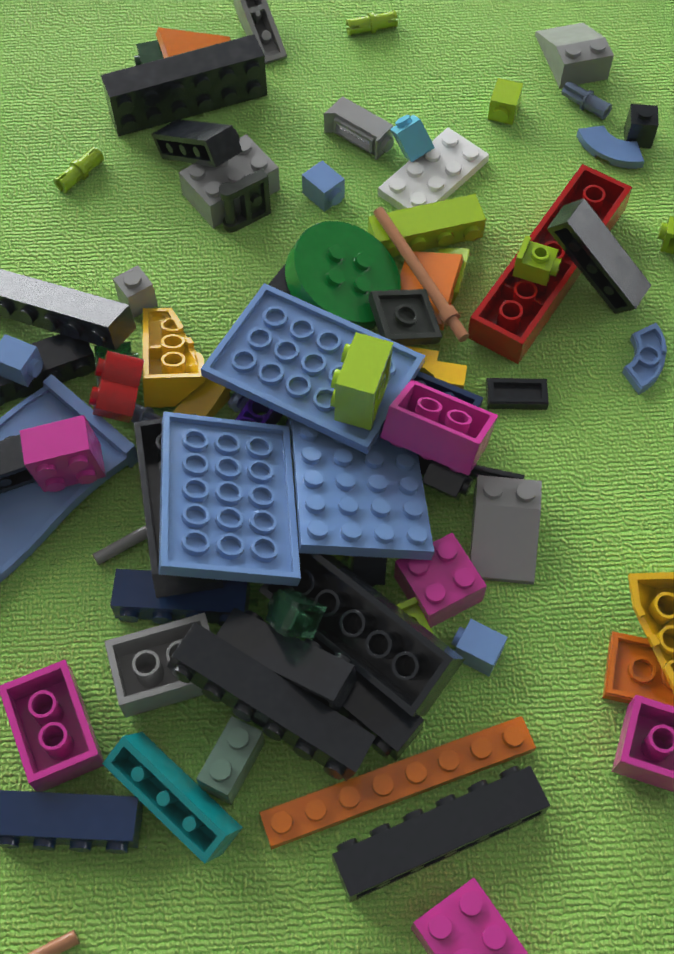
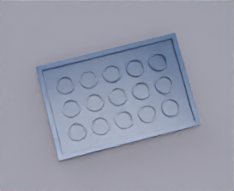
M264 283L202 366L201 375L362 453L368 454L383 429L389 406L410 380L415 379L425 362V355ZM356 332L393 342L390 379L371 430L334 420L335 407L330 406L334 388H331L333 374L336 369L341 370L343 366L341 356L346 343H352Z
M163 412L159 532L160 575L298 586L301 574L289 426Z
M289 418L299 553L432 560L435 551L417 453L392 445L389 441L380 438V433L368 454H365Z

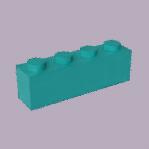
M143 732L122 736L102 763L204 864L221 856L243 828Z

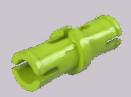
M395 10L380 14L371 12L367 13V16L346 19V25L349 26L346 28L349 36L369 31L372 34L376 33L379 29L398 27V20L395 21L398 18Z
M91 147L78 160L74 159L71 161L69 167L53 180L55 186L61 192L63 191L64 194L67 193L80 180L87 179L91 170L104 161L103 154L97 148Z

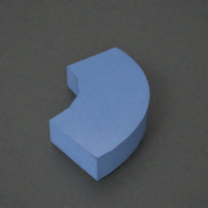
M604 125L578 129L576 136L579 142L592 156H599L609 161V165L620 168H643L645 161L637 141L617 139L608 133Z
M657 323L632 333L630 338L634 347V358L623 368L622 373L638 395L645 392L656 382L664 367L667 346L664 335Z

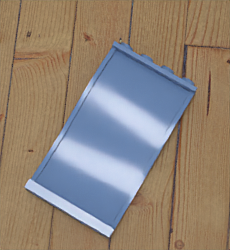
M52 374L43 381L44 386L21 401L0 418V441L9 436L19 435L20 430L84 415L101 444L106 477L97 479L91 484L79 483L67 486L58 492H44L37 482H33L1 493L0 582L16 570L87 496L126 466L132 468L138 462L135 445L104 418L93 415V409Z

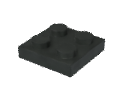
M426 289L371 291L368 300L381 336L403 346L439 344L442 334Z

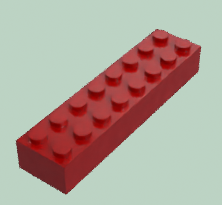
M582 164L530 235V241L559 249L557 258L562 259L557 275L550 276L547 286L513 276L517 253L470 317L469 339L519 364L582 273L547 230L548 226L564 205L585 198L605 226L611 231L626 209L632 187Z

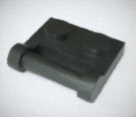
M263 169L249 174L234 183L225 182L219 186V196L223 200L225 213L223 227L227 232H236L271 214L268 175ZM240 196L241 213L236 215L234 199Z

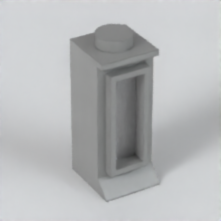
M343 96L324 113V133L334 132L366 152L375 155V160L384 152L387 153L393 146L394 138L390 130L393 128V125Z

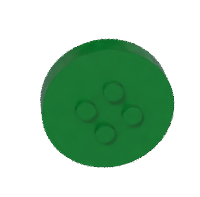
M325 221L312 225L301 234L286 259L285 277L292 296L368 330L377 327L368 300L371 291L401 290L398 267L389 251L373 235L349 223Z

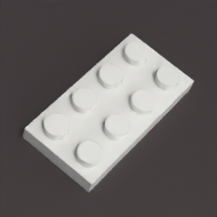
M446 128L432 141L435 148L413 162L408 161L378 187V196L398 210L444 201L488 162L489 154L450 128Z

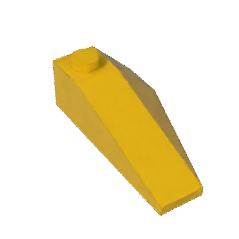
M143 308L144 407H175L205 382V377L201 375L204 358L201 353H197L193 340L185 334L183 325L172 308Z
M674 572L630 573L628 580L632 608L674 693Z

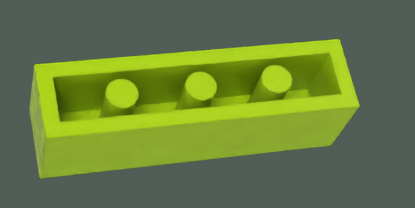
M476 194L387 212L412 251L421 252L431 248L446 247L459 242L474 241L482 238L484 235L486 218ZM375 215L368 216V233L377 238L393 258L401 255Z

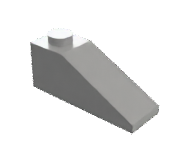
M234 0L233 4L241 26L247 36L255 35L265 55V64L286 58L287 54L267 1Z

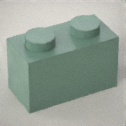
M231 716L196 778L199 786L205 792L232 805L265 744L263 731Z

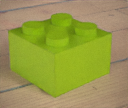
M356 332L352 343L345 344L341 356L343 366L341 370H335L331 381V388H334L330 406L335 407L334 420L367 430L372 429L390 379L393 342Z

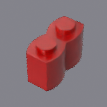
M108 350L104 359H98L95 376L100 377L99 386L92 387L88 403L94 406L93 415L126 423L130 422L134 413L144 359Z

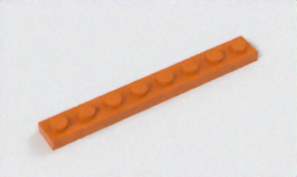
M519 716L348 779L347 781L345 780L259 812L272 850L535 751L536 746L523 717Z

